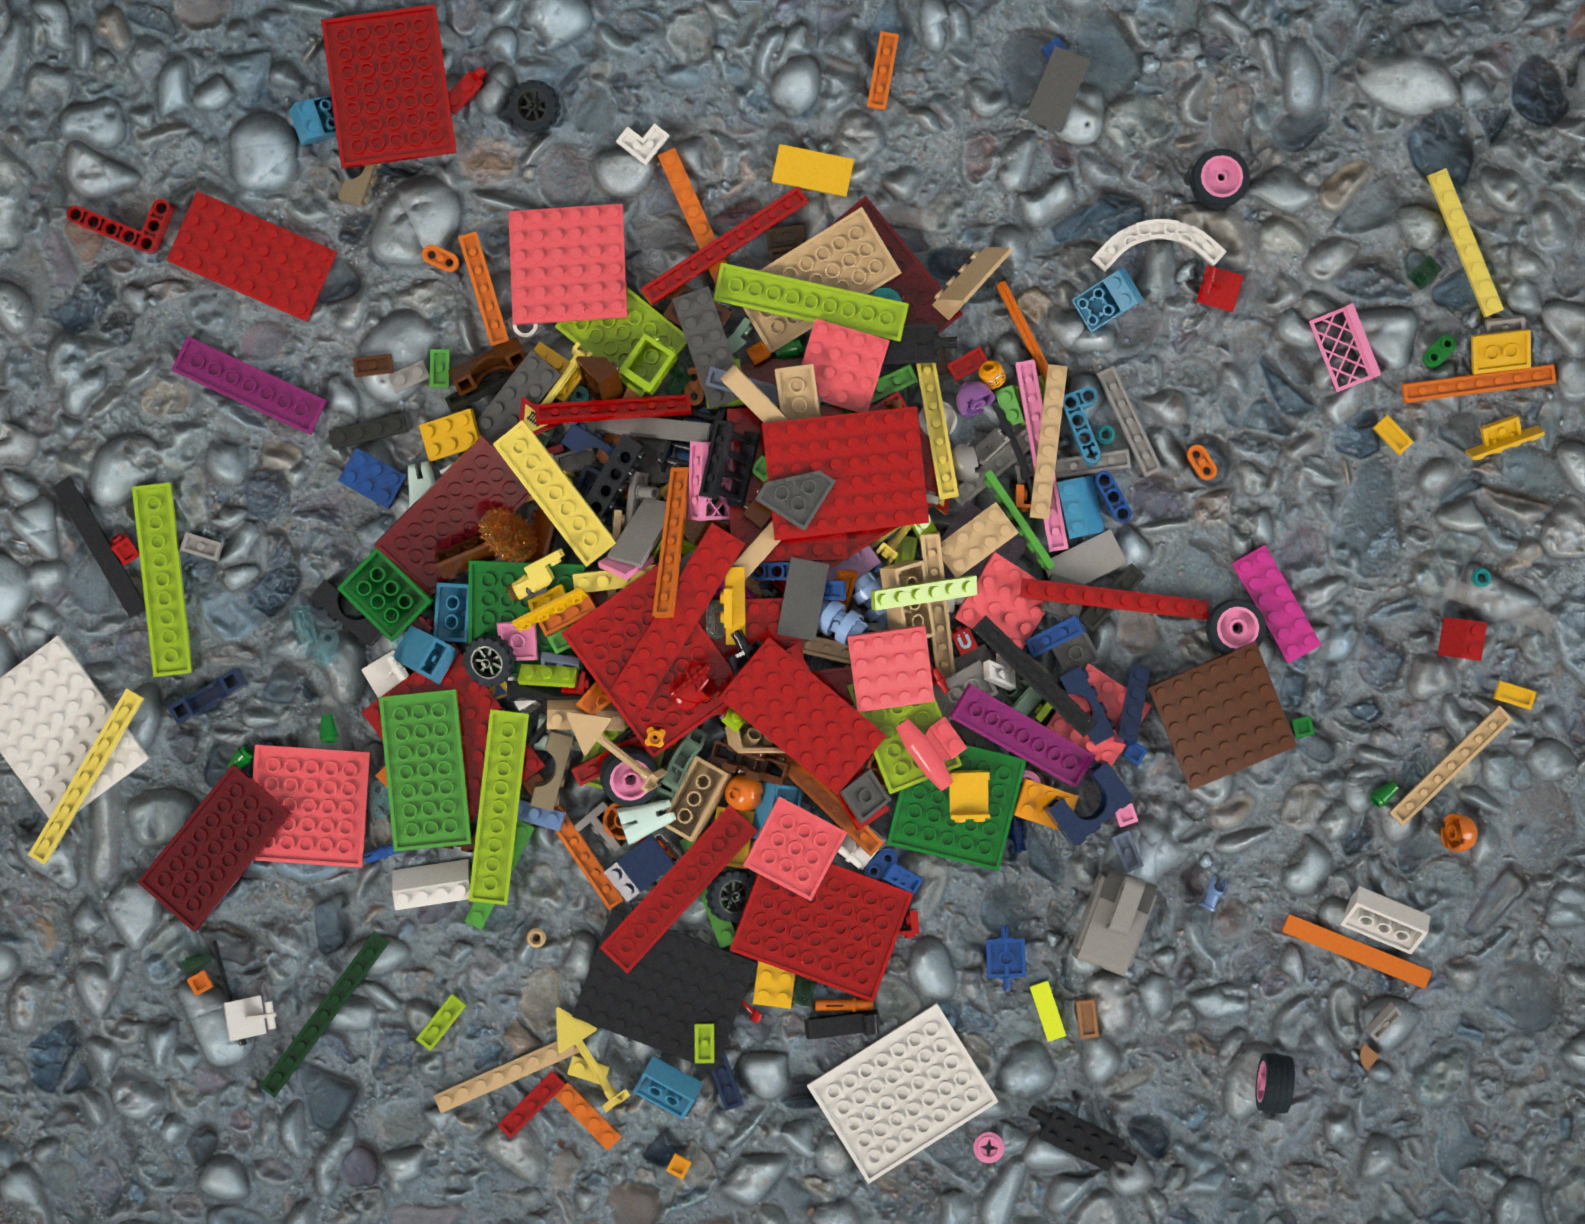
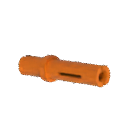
M852 997V999L815 1000V1011H852V1013H856V1011H873V1002L866 999H856V997Z

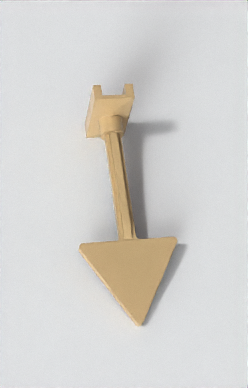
M576 712L566 713L583 755H587L596 742L600 743L645 780L641 787L645 793L658 787V780L668 773L663 768L655 772L644 768L603 736V732L612 721L611 717Z

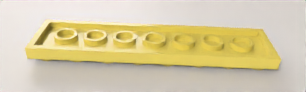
M524 420L520 421L493 443V446L586 567L594 563L616 544L614 537Z

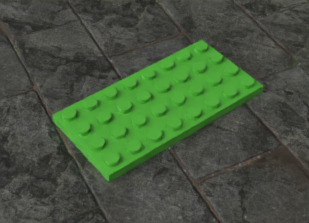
M457 689L379 697L394 852L472 844Z

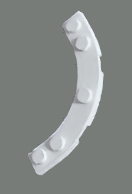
M1153 219L1138 222L1119 231L1100 248L1091 260L1106 272L1116 259L1129 248L1141 242L1156 239L1172 240L1184 244L1197 252L1211 266H1214L1227 251L1209 235L1194 226L1176 220Z

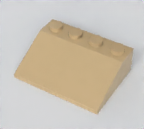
M985 247L981 252L977 250L970 257L972 262L969 265L965 263L958 270L960 275L957 278L953 276L946 283L948 288L945 291L941 289L935 295L936 301L932 306L946 319L950 320L1010 255L1013 249L1011 247Z

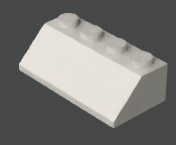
M469 859L393 870L392 893L395 910L469 899L471 883Z
M1359 886L1350 898L1340 925L1412 954L1428 934L1430 915Z

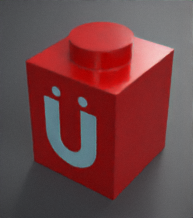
M961 625L952 630V642L959 656L978 648L969 627L964 628Z

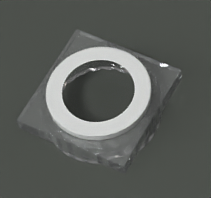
M512 317L506 320V323L521 345L545 330L543 324H534L533 329L529 333H522L517 329V325H513Z

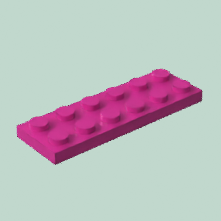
M1266 545L1231 563L1252 603L1263 614L1266 628L1287 664L1321 646L1318 637Z

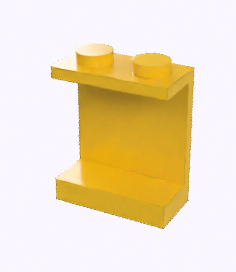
M949 771L953 783L949 786L950 818L954 819V822H966V819H974V822H985V819H990L988 811L989 771Z

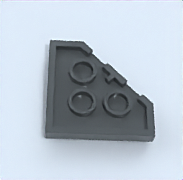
M819 470L765 482L756 495L755 500L805 531L836 481Z

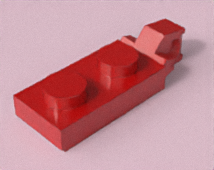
M481 66L474 73L472 71H469L468 74L466 73L449 91L450 108L453 114L457 115L481 89L482 79L487 74Z

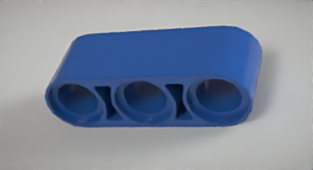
M1107 471L1098 473L1094 478V484L1112 518L1118 523L1128 521L1132 516V512L1113 476ZM1101 475L1108 478V484L1105 486L1099 483ZM1110 492L1116 493V502L1109 501L1108 494ZM1119 509L1126 511L1125 519L1118 517L1117 512Z
M762 562L750 576L754 580H786L790 562ZM759 566L762 567L764 571L762 576H759L757 574V569ZM777 566H780L782 569L780 576L775 572Z

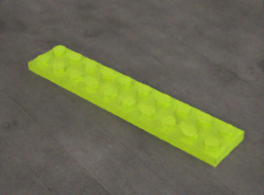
M721 263L713 301L812 323H814L816 318L901 342L909 304L726 263Z
M172 483L132 487L153 677L193 673Z
M490 709L468 901L499 905L508 904L529 713Z

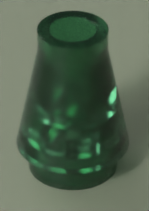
M208 951L185 957V960L181 961L186 974L189 975L191 973L195 974L211 962L212 959Z

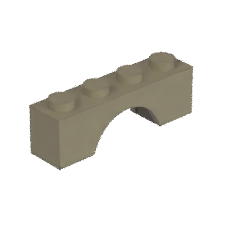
M382 164L367 165L358 177L344 180L338 199L341 202L363 209L364 205H367L370 200L369 191L376 183L377 176L375 174Z
M555 729L549 730L545 749L555 759V769L547 780L534 784L530 806L553 811L554 806H558L560 795L557 794L559 787L563 788L565 777H563L565 769L568 770L571 760L568 758L570 751L573 752L576 740H573V734Z

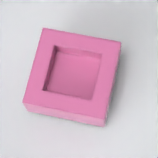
M1132 803L1115 812L1119 827L1138 822Z

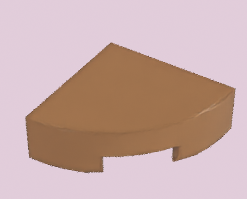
M1363 1043L1360 1047V1061L1362 1066L1368 1071L1379 1055Z

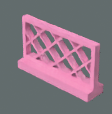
M1353 303L1309 321L1336 392L1381 375ZM1342 312L1346 319L1343 327L1332 322L1335 315ZM1319 321L1328 323L1325 334L1318 332L1314 323ZM1331 325L1341 329L1337 339L1327 335ZM1343 330L1352 334L1353 338L1350 344L1339 340ZM1325 337L1336 341L1332 351L1323 348L1322 344ZM1337 343L1348 346L1344 357L1333 353ZM1350 348L1358 350L1360 356L1357 362L1346 358ZM1332 355L1343 359L1339 369L1331 367L1329 361ZM1345 360L1356 364L1351 375L1341 371ZM1357 366L1366 369L1368 376L1360 379L1353 375ZM1339 373L1350 377L1348 383L1339 387L1336 380ZM1352 378H1354V379L1357 380V381H1354V382H1351V383H1350V381H1351Z
M690 441L688 520H730V507L727 506L728 498L718 496L719 501L714 506L711 502L712 499L699 496L711 442ZM731 442L729 449L731 451H734V442ZM728 457L725 466L727 470L733 471V459ZM723 477L721 487L724 485L726 490L731 491L732 479ZM722 504L725 507L724 515H721L718 511ZM709 505L712 510L706 516V506Z

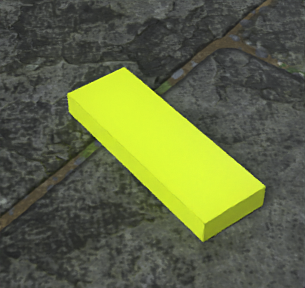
M1048 980L1029 986L1047 1041L1065 1037L1066 1034Z

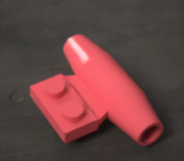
M944 716L931 725L925 735L909 719L896 727L906 750L924 775L940 791L950 786L953 780L944 761L953 759L967 749V747L947 718Z

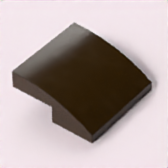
M804 224L772 227L766 231L770 263L806 242Z

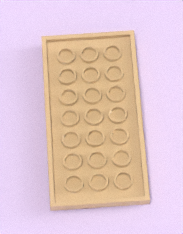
M862 207L759 270L867 295L902 274ZM743 307L770 354L793 339L805 334L814 325L812 322Z

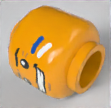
M986 361L979 369L981 382L985 383L990 389L999 388L1004 384L1006 374L999 362Z

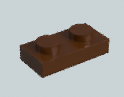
M391 353L353 358L354 375L356 378L394 373Z

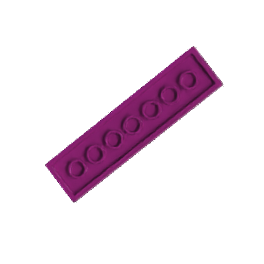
M189 336L186 337L171 371L309 435H312L327 403V400Z
M968 683L949 715L953 720L1074 788H1077L1096 756Z

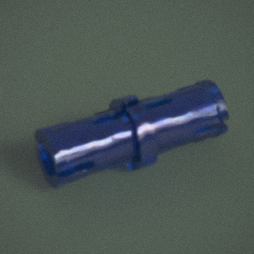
M1013 815L1010 824L1011 831L1009 833L1013 839L1014 852L1026 851L1027 848L1023 835L1025 830L1022 829L1020 817Z

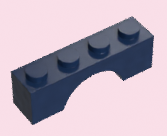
M583 422L571 423L561 439L563 445L576 453L593 447L603 450L608 457H610L617 445L614 441H611V443L604 439L605 436L598 431L593 433L588 430V426ZM627 452L624 454V461L628 463L631 460V455ZM619 469L614 471V476L617 478L621 477Z
M1131 664L1127 668L1124 682V702L1116 725L1113 742L1133 746L1138 740L1151 669L1149 667Z
M1077 665L1057 675L1067 694H1079L1088 701L1090 717L1097 723L1087 734L1092 744L1097 745L1115 735L1113 731L1116 729L1111 719L1108 720L1104 713L1107 710L1103 702H1098L1096 698L1098 692L1094 685L1090 686L1087 680L1090 677L1086 669H1081Z
M233 668L208 686L182 698L167 708L176 723L181 724L249 684L240 668Z

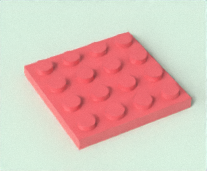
M815 318L802 365L813 363L817 394L819 398H822L821 402L858 413L869 412L890 340Z
M993 552L977 577V595L965 597L953 618L973 629L986 615L1023 650L1026 645L1025 640L1031 637L1045 612L1040 611L1043 601L1020 598L1021 581L1023 578L1038 579L996 552Z
M925 625L847 636L858 712L935 701Z
M1087 663L1085 669L1090 677L1087 680L1090 686L1094 685L1098 692L1096 698L1099 703L1103 702L1107 710L1104 714L1108 720H1112L1116 728L1123 707L1125 687ZM1067 694L1090 716V705L1086 698L1079 694ZM1146 701L1144 702L1141 722L1152 707ZM1057 711L1054 712L1045 726L1096 755L1094 758L1096 761L1100 759L1107 761L1111 767L1126 746L1125 744L1113 742L1114 736L1097 745H1093L1088 735L1083 738Z
M778 796L742 865L811 901L847 832Z

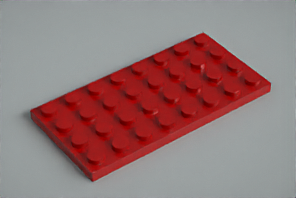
M196 191L166 261L308 322L338 252Z
M770 637L764 640L718 695V698L836 795L840 793L839 791L845 787L887 737L886 734Z

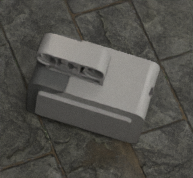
M1104 865L1101 873L1098 872L1073 939L1072 955L1078 960L1095 966L1100 965L1105 970L1125 976L1128 968L1132 966L1157 898L1155 894L1157 885Z

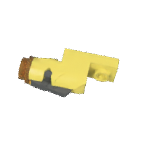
M560 548L527 565L524 568L526 573L517 581L509 584L506 591L513 602L547 592L548 586L555 578L548 564L552 567L561 562L560 558L565 555Z

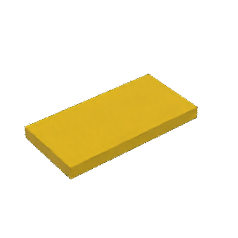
M779 144L772 183L791 187L798 186L801 189L846 198L854 159Z

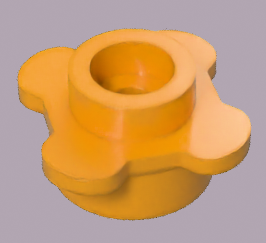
M653 727L647 728L646 732L648 735L645 739V744L661 748L664 745L663 736L666 734L665 730H657Z

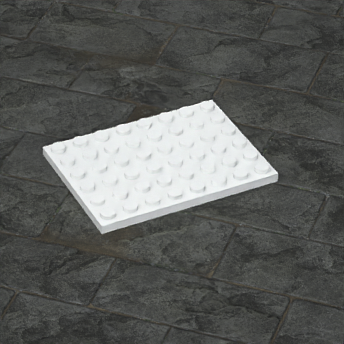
M56 636L0 678V753L48 818L51 817L114 710L60 636ZM128 728L78 812L150 759Z
M937 1003L807 1084L808 1089L868 1184L999 1102Z

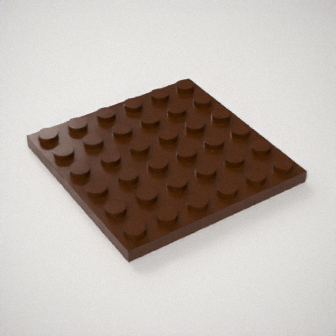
M1255 641L1147 686L1190 791L1297 747Z

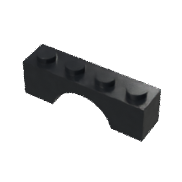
M324 579L310 596L314 600L312 603L320 610L324 608L331 620L334 622L338 620L342 623V629L348 634L354 633L358 637L356 640L364 647L366 645L373 646L383 633L367 618L354 620L348 617L341 606L342 593L332 582Z

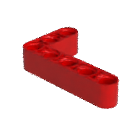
M163 199L154 201L141 232L76 205L69 207L66 215L69 221L80 227L152 255L159 250L174 209L171 204ZM166 205V211L160 214V207ZM80 211L81 217L75 220V213ZM94 219L99 220V223L96 227H92V221ZM159 223L158 230L152 231L153 224ZM116 226V232L110 235V228ZM130 233H134V239L128 242L127 236ZM151 240L152 246L149 249H145V243Z

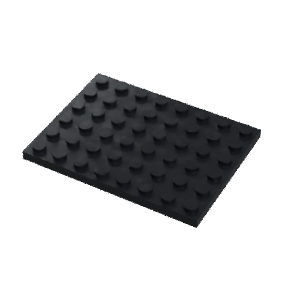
M612 908L572 1017L716 1072L756 962L668 929L627 974L599 948L629 915V913ZM695 1023H714L715 1063H695Z

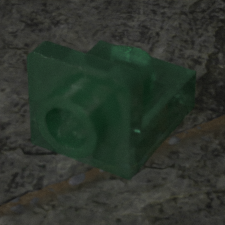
M1429 255L1408 275V278L1419 289H1423L1443 268Z
M674 365L669 371L674 377L669 380L668 387L664 391L667 395H679L692 378L683 366Z
M798 976L792 1001H795L800 1006L810 1005L817 982Z

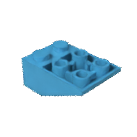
M331 95L295 102L289 109L301 146L319 143L337 136Z
M1125 268L1117 270L1072 299L1073 304L1090 332L1095 331L1144 301Z
M410 625L396 649L394 657L397 662L440 685L459 651L440 639Z

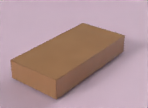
M1095 998L1075 1000L1079 1038L1099 1037Z

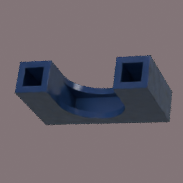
M1100 759L1086 771L1098 787L1101 796L1100 804L1093 814L1087 817H1078L1066 801L1059 796H1056L1043 807V810L1068 843L1074 846L1084 843L1089 834L1098 831L1102 823L1112 819L1115 816V812L1120 808H1125L1133 798L1107 761Z

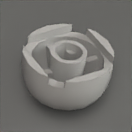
M970 442L959 444L951 449L955 476L960 481L975 480L979 477V472L975 473V467H978L976 453L973 446L969 447Z

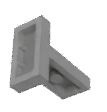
M604 800L574 827L579 832L591 822L593 825L591 826L592 830L598 836L600 834L605 839L603 843L606 847L616 852L622 844L618 839L611 837L605 831L603 821L598 817L609 807Z

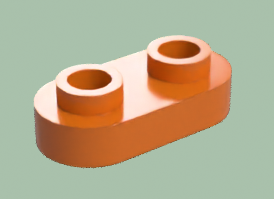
M427 245L422 250V258L427 264L448 273L456 271L459 267L457 256L435 245ZM435 252L436 256L432 259L429 258V254ZM448 260L453 261L452 266H447Z
M695 367L687 369L684 374V394H690L691 406L700 405L704 399V391ZM691 375H697V380L692 381L690 379ZM693 393L698 395L696 400L691 399Z
M1201 445L1191 446L1186 453L1191 466L1202 480L1213 479L1217 474V467L1206 449ZM1194 451L1199 453L1198 458L1193 457ZM1205 467L1209 469V474H1204L1203 469Z

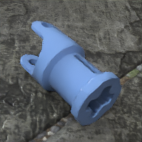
M1215 875L1211 877L1203 902L1199 904L1215 912L1216 903L1219 897H1222L1227 885V881L1223 880L1219 888L1215 889L1214 885L1217 880Z

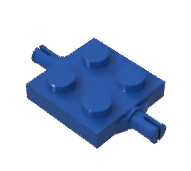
M1001 925V937L986 939L987 978L1002 979L1003 991H1011V979L1026 977L1025 938L1010 937L1009 925H1005V928L1004 925Z

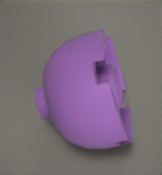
M968 381L960 386V390L956 395V406L962 416L965 415L966 418L974 417L984 411L982 407L986 404L990 406L993 403L995 395L985 383Z

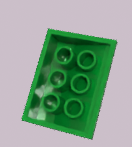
M377 548L337 588L391 642L395 641L436 601Z

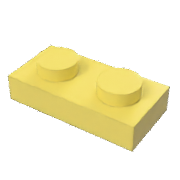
M573 1055L567 1074L600 1084L585 1059ZM597 1062L607 1077L610 1066Z

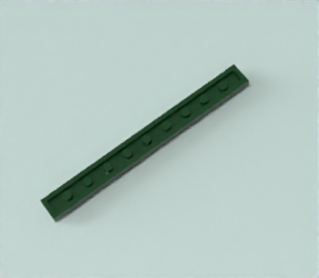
M376 931L371 934L261 1083L260 1088L274 1098L279 1094L389 945V940Z

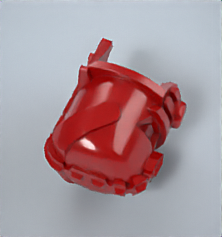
M698 665L688 671L686 670V678L671 688L670 700L685 712L694 709L702 702L706 703L708 700H711L717 690L715 682L709 680L707 672L711 667L709 665L704 667Z

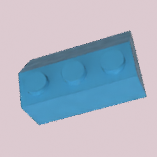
M1093 476L1057 482L1067 540L1105 532Z
M437 583L434 637L441 641L468 642L469 584Z
M760 781L764 794H761L762 803L755 809L753 826L758 831L752 838H757L778 796L800 807L803 791L798 786L787 784L779 786L767 781Z
M652 1056L633 1093L683 1120L694 1103L703 1083L681 1072L678 1068L670 1066L663 1060Z

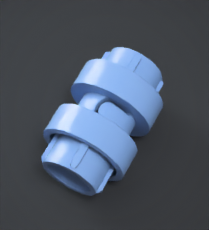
M868 571L856 580L853 589L855 594L852 597L858 606L864 603L868 608L864 614L870 623L876 621L883 628L888 624L886 609L875 611L872 610L871 590L883 588L881 577L879 576L875 579L873 574Z
M828 600L822 601L817 628L819 631L828 636L833 632L836 633L835 640L844 646H848V635L869 632L868 624L863 622L864 616L854 610L847 614L846 606L837 600L831 602Z

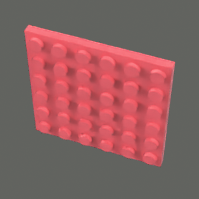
M623 204L508 211L513 325L628 318Z
M256 744L253 780L292 814L256 857L255 861L362 868L364 863L363 853L365 848L371 752Z

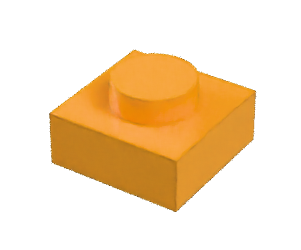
M674 1153L666 1171L683 1180L692 1161Z

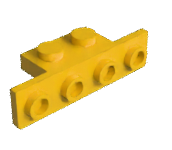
M1515 414L1481 426L1480 431L1483 444L1467 449L1465 452L1472 460H1480L1487 455L1500 453L1504 449L1520 446L1521 443L1537 440L1545 435V431L1538 425L1521 430L1519 416Z
M744 567L730 568L725 576L724 592H720V603H724V611H721L720 620L721 623H724V628H726V645H736L730 634L738 629H742L746 637Z
M560 584L546 593L528 600L531 612L513 620L512 624L519 631L527 630L532 625L545 621L550 616L561 613L574 604L581 603L584 599L588 598V594L581 587L567 593L565 587Z

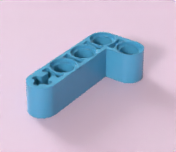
M1085 387L1065 395L1062 408L1081 459L1089 467L1097 465L1101 456L1084 409L1090 408L1096 403L1098 394L1093 387ZM1089 393L1093 396V400L1086 401L1083 395ZM1072 400L1075 402V407L1069 408L1065 402ZM1078 417L1083 423L1075 425L1072 419ZM1086 435L1090 441L1082 443L1079 437ZM1089 447L1091 455H1096L1094 460H1092L1091 458H1087L1089 455Z

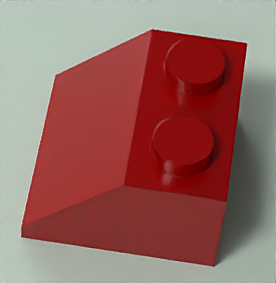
M1443 617L1437 655L1482 661L1487 623Z

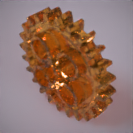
M499 507L497 510L495 508H492L491 511L488 510L480 519L481 522L478 524L480 527L478 532L482 533L480 539L486 540L483 545H489L488 551L494 550L495 556L501 555V559L507 558L509 563L514 559L517 564L519 561L525 562L526 559L529 560L536 552L538 538L534 535L537 532L531 530L533 525H528V519L523 520L522 514L517 516L515 510L509 512V509L506 507L503 511Z

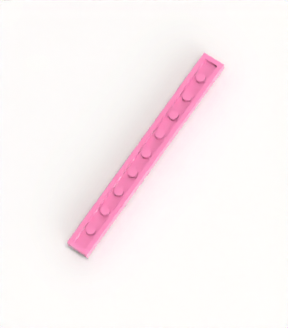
M1035 360L1015 363L1035 473L1043 404ZM1055 474L1049 520L1043 519L1049 552L1068 549Z

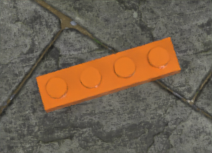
M880 31L867 108L886 111L899 34Z
M569 1081L554 1096L607 1151L622 1137Z

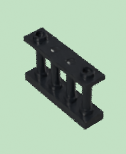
M719 406L718 412L714 414L691 409V415L676 416L675 420L683 421L685 416L712 422L713 426L708 442H711L716 420L727 421V408ZM667 440L664 452L660 453L658 458L661 472H666L668 464L677 467H689V461L673 458L671 454L674 448L690 452V444L676 440Z
M716 420L699 496L710 499H718V496L728 498V507L744 509L761 433L744 431V434L734 431V422ZM732 439L742 442L739 453L729 450ZM727 457L737 461L735 472L725 469ZM723 477L733 480L731 491L721 488Z

